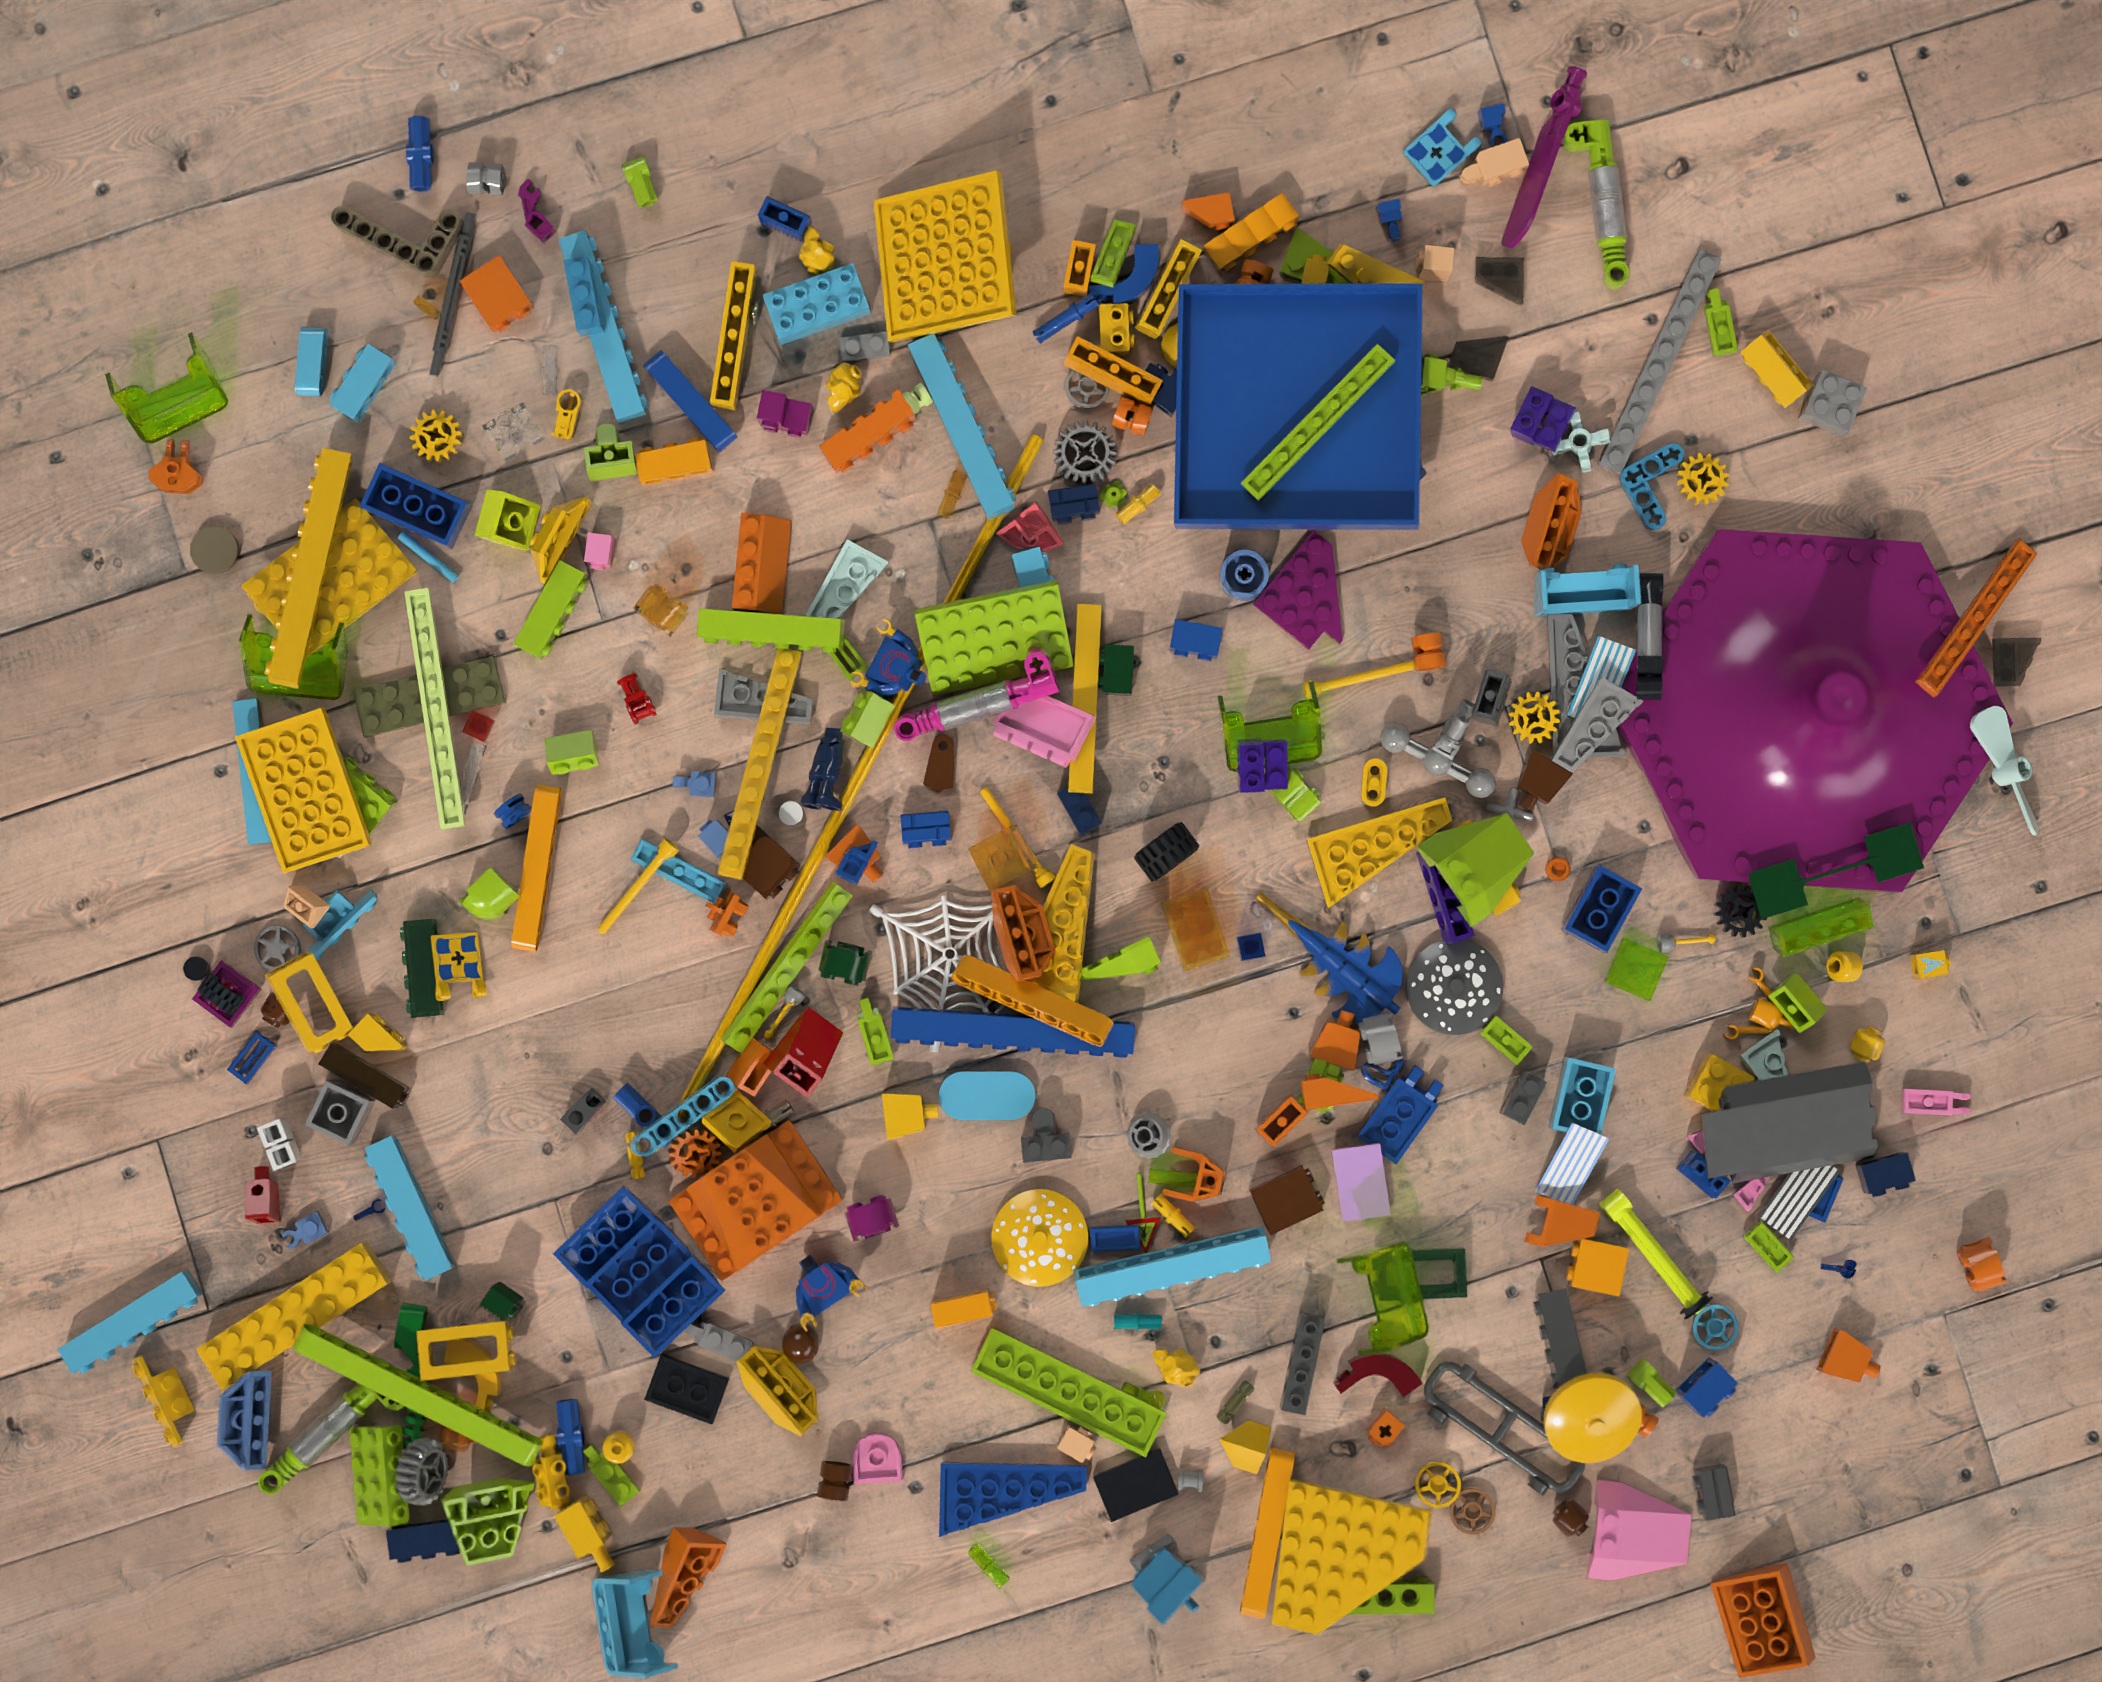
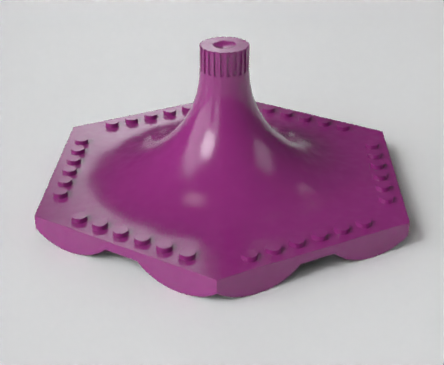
M1718 529L1701 551L1662 613V699L1643 700L1644 702L1639 707H1636L1623 723L1617 726L1632 756L1644 772L1660 804L1671 835L1696 879L1750 883L1747 873L1793 858L1799 875L1802 878H1808L1864 860L1868 855L1863 836L1907 822H1911L1923 862L1990 759L1970 728L1972 717L1986 708L1999 706L2007 714L2009 728L2013 722L1974 645L1937 696L1932 697L1915 682L1960 619L1921 542ZM1637 650L1621 687L1635 696ZM1866 863L1809 881L1804 886L1899 893L1904 891L1916 871L1877 883L1872 866Z

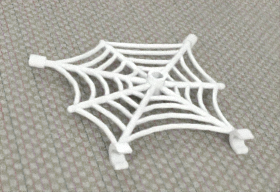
M943 894L941 895V900L937 903L913 912L884 913L883 909L875 904L871 906L869 913L878 918L882 917L887 932L892 956L894 994L901 995L916 1008H922L913 998L902 992V990L906 989L919 996L932 1009H937L928 998L909 986L914 984L939 1001L938 1009L944 1010L945 1002L950 999L969 995L974 996L979 1004L962 1002L950 1006L946 1010H953L962 1006H973L981 1008L984 1012L991 1013L987 1008L993 1001L990 998L984 1003L980 997L981 994L970 990L971 992H957L947 997L946 992L948 987L957 984L954 981L948 983L949 978L953 974L950 973L951 962L957 967L958 961L962 957L958 955L957 951L965 943L967 955L972 956L970 941L975 934L977 955L979 960L984 961L979 939L981 928L988 922V949L995 967L1000 968L992 948V912L985 917L964 918L949 914L947 905L963 910L975 911L990 909L992 904L976 907L963 906L947 901L946 895ZM942 904L943 913L929 920L917 923H901L893 918L921 914ZM942 917L944 918L943 924L929 931L919 933L910 928L912 926L929 924ZM949 918L964 922H981L975 928H960L950 925ZM888 921L895 925L901 944L904 963V983L899 987L896 955ZM945 927V936L943 938L932 941L926 937V935L935 933ZM900 928L912 934L915 944L916 975L909 980L905 944ZM950 929L970 932L965 936L951 935ZM917 938L925 942L928 953L927 967L920 971V951ZM951 939H962L952 947ZM946 941L947 948H944L938 943ZM930 946L943 952V956L933 963ZM948 949L954 951L955 956L953 958L946 956ZM946 960V966L944 971L942 968L938 967V965H940L942 962ZM932 969L939 971L944 976L943 984L925 974ZM922 977L932 981L942 989L941 996L939 997L928 987L917 982V980ZM1002 1004L994 1013H999L1005 1005ZM934 1041V1045H930L929 1051L939 1052L940 1042Z

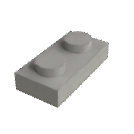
M887 331L840 338L842 361L845 363L890 357Z

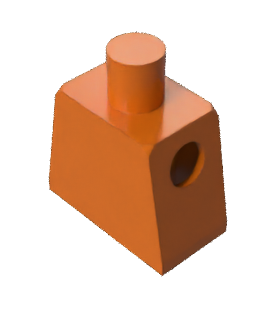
M857 824L825 857L839 867L846 852L850 851V848L867 845L871 841ZM876 849L863 873L873 883L884 874L875 865L881 858Z
M1341 1010L1337 1023L1326 1020L1309 1055L1354 1071L1360 1039V1031L1351 1028L1355 1014Z
M1834 1328L1816 1370L1828 1375L1860 1382L1864 1374L1875 1379L1880 1372L1881 1365L1870 1361L1873 1354L1871 1349L1846 1332Z

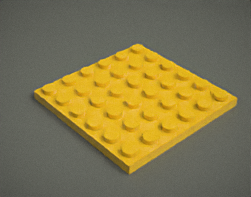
M995 170L873 200L888 342H898L1017 316L1001 171Z

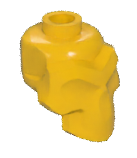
M808 226L802 248L799 252V259L808 268L807 273L817 276L832 270L836 261V257L833 254L835 247L826 241L819 240V232L814 227Z
M843 362L830 372V379L826 381V387L831 395L827 397V402L833 413L844 408L846 404L851 403L861 394L862 373L856 365Z
M1157 1349L1151 1352L1166 1383L1189 1387L1196 1382L1195 1379L1200 1374V1368L1195 1357L1187 1354L1185 1349H1179L1168 1354L1166 1349Z

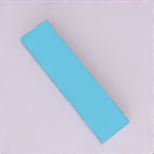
M641 839L631 860L647 868L658 854L657 850L659 847ZM676 856L670 857L669 860L665 859L655 872L712 903H715L717 897H721L728 884Z

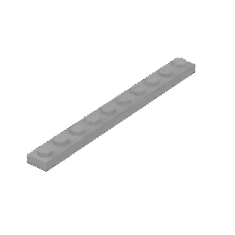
M1701 249L1698 251L1610 438V443H1608L1601 457L1599 466L1618 475L1622 473L1722 259Z

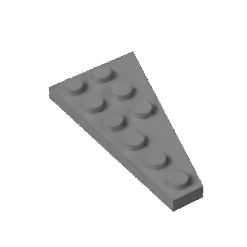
M1573 614L1547 615L1550 702L1557 701L1554 709L1561 710L1562 712L1557 715V718L1561 719L1562 723L1555 724L1559 731H1552V755L1575 720L1574 717L1567 714L1589 661V656L1586 654ZM1616 728L1605 741L1603 740L1595 748V751L1588 758L1626 756Z

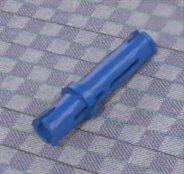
M1091 292L1076 304L1074 302L1071 303L1068 309L1036 330H1033V335L1039 336L1036 340L1042 344L1072 322L1083 319V315L1100 306L1099 300H1094L1097 296Z

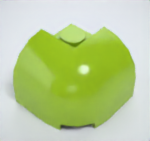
M490 867L466 890L468 894L464 898L462 897L459 902L476 918L495 920L506 915L505 911L520 895L517 893L518 889L512 883L507 882L494 868Z

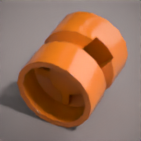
M1246 259L1240 272L1243 277L1238 279L1237 284H1269L1274 269L1259 261Z
M1122 396L1112 426L1122 430L1130 428L1131 433L1144 437L1154 407L1142 403L1137 406L1134 400ZM1129 410L1135 412L1132 422L1126 420Z
M1441 632L1411 637L1412 649L1417 653L1414 657L1416 671L1433 670L1447 666L1445 653L1441 651V648L1444 646Z

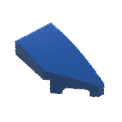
M873 841L867 845L850 848V851L846 852L835 875L857 886L878 842Z

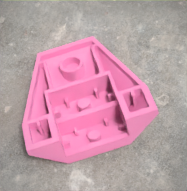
M1596 1479L1594 1504L1597 1506L1593 1553L1589 1552L1588 1578L1615 1580L1687 1564L1692 1514L1622 1482Z

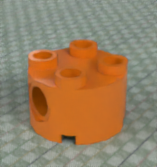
M1990 1237L1961 1246V1250L1956 1251L1961 1265L1963 1264L1964 1268H1968L1969 1272L1965 1276L1973 1291L1981 1292L2007 1283L2005 1271L1996 1249L1992 1250L1991 1244L1993 1242Z

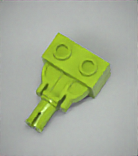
M1425 354L1421 358V396L1443 390L1444 386L1450 387L1452 391L1460 388L1480 390L1482 386L1481 376L1465 374L1458 367L1448 368L1446 367L1447 360L1438 359V355Z

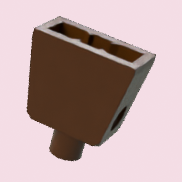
M1535 750L1530 751L1516 787L1525 793L1519 805L1528 811H1532L1537 801L1545 805L1548 804L1573 773Z

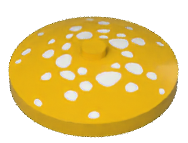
M1049 1189L1027 1190L1009 1199L998 1212L992 1227V1248L1001 1268L1018 1282L1030 1286L1054 1285L1074 1273L1073 1270H1077L1082 1263L1088 1247L1087 1224L1077 1205L1065 1195Z

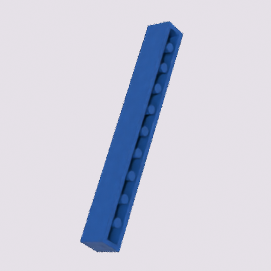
M893 1006L891 1039H896V1043H910V1040H920V1044L934 1045V1041L944 1042L945 1046L957 1047L959 1043H968L970 1048H983V1045H992V1048L997 1050H1006L1007 1046L1017 1047L1016 1050L1031 1051V1048H1041V1052L1055 1053V1049L1065 1050L1066 1054H1079V1051H1089V1055L1103 1056V1053L1107 1052L1113 1053L1114 1057L1126 1058L1128 1054H1133L1135 1023L1113 1021L1114 1025L1104 1044L1096 1046L1028 1015Z

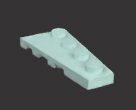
M846 540L805 616L839 619L889 565V562Z

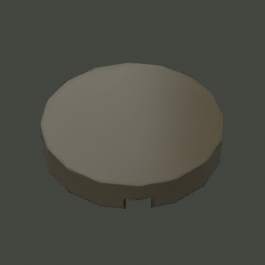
M209 526L201 529L194 536L190 544V555L193 563L200 570L209 574H219L229 571L236 564L239 557V546L236 537L230 531L219 526Z

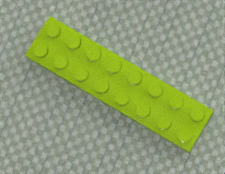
M991 1327L970 1371L1144 1457L1147 1456L1167 1414L1166 1411Z

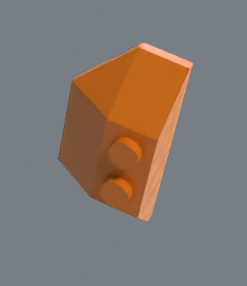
M1557 473L1535 495L1521 539L1529 565L1539 570L1555 568L1568 558L1582 513L1580 496L1577 490L1579 488L1578 481L1561 473Z
M1015 885L993 889L991 891L993 924L1007 969L1017 981L1041 977L1056 951L1043 906L1029 895L1020 891Z

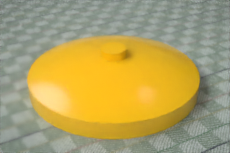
M1605 1373L1584 1374L1567 1381L1551 1396L1544 1411V1430L1552 1447L1563 1457L1581 1463L1600 1462L1616 1456L1631 1444L1641 1425L1642 1410L1635 1392L1624 1380Z

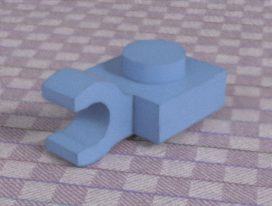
M691 771V778L673 776V787L690 788V796L714 797L716 773Z

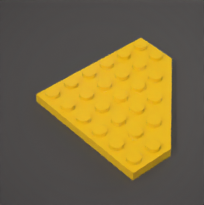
M1291 1479L1288 1485L1271 1624L1318 1635L1426 1559L1432 1510Z

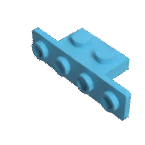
M372 889L369 890L353 905L336 890L325 900L330 905V908L314 928H310L302 922L303 927L318 939L307 950L313 953L316 961L323 956V951L329 945L333 946L340 940L341 934L347 928L351 929L356 925L360 915L364 912H369L376 905V900L378 899L376 893Z

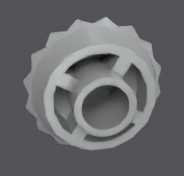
M1150 1111L1146 1114L1140 1113L1128 1125V1144L1139 1157L1147 1159L1152 1157L1158 1158L1170 1146L1169 1140L1172 1137L1170 1126L1166 1124V1119L1161 1118L1159 1114H1152Z

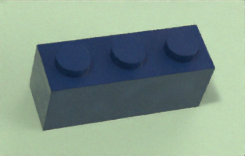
M449 1519L395 1526L386 1530L389 1560L397 1559V1563L412 1561V1557L421 1556V1559L435 1558L437 1553L445 1552L446 1556L460 1554Z

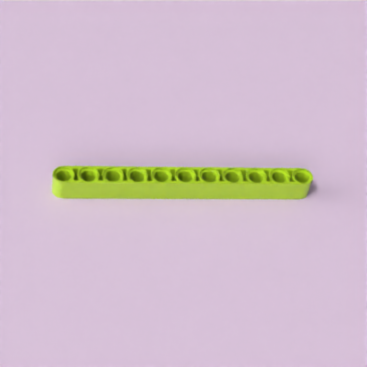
M303 1324L293 1345V1349L296 1352L522 1465L532 1466L543 1445L542 1440L535 1435L427 1381H421V1378L314 1325Z

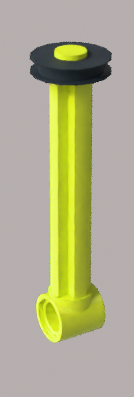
M1617 1188L1599 1203L1602 1210L1613 1222H1617L1685 1306L1680 1314L1684 1313L1686 1315L1684 1320L1703 1310L1713 1299V1296H1707L1709 1291L1701 1295L1632 1211L1633 1206L1627 1197Z

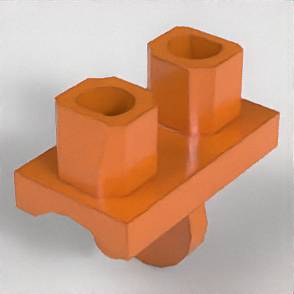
M731 891L728 892L725 900L717 897L714 905L707 902L705 906L711 909L707 918L713 921L709 930L720 936L724 934L733 937L738 929V925L729 921L732 913L734 912L743 917L749 906L740 899V896Z

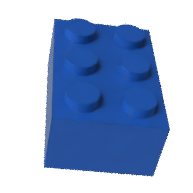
M1601 865L1595 866L1561 930L1598 951L1607 953L1642 888Z

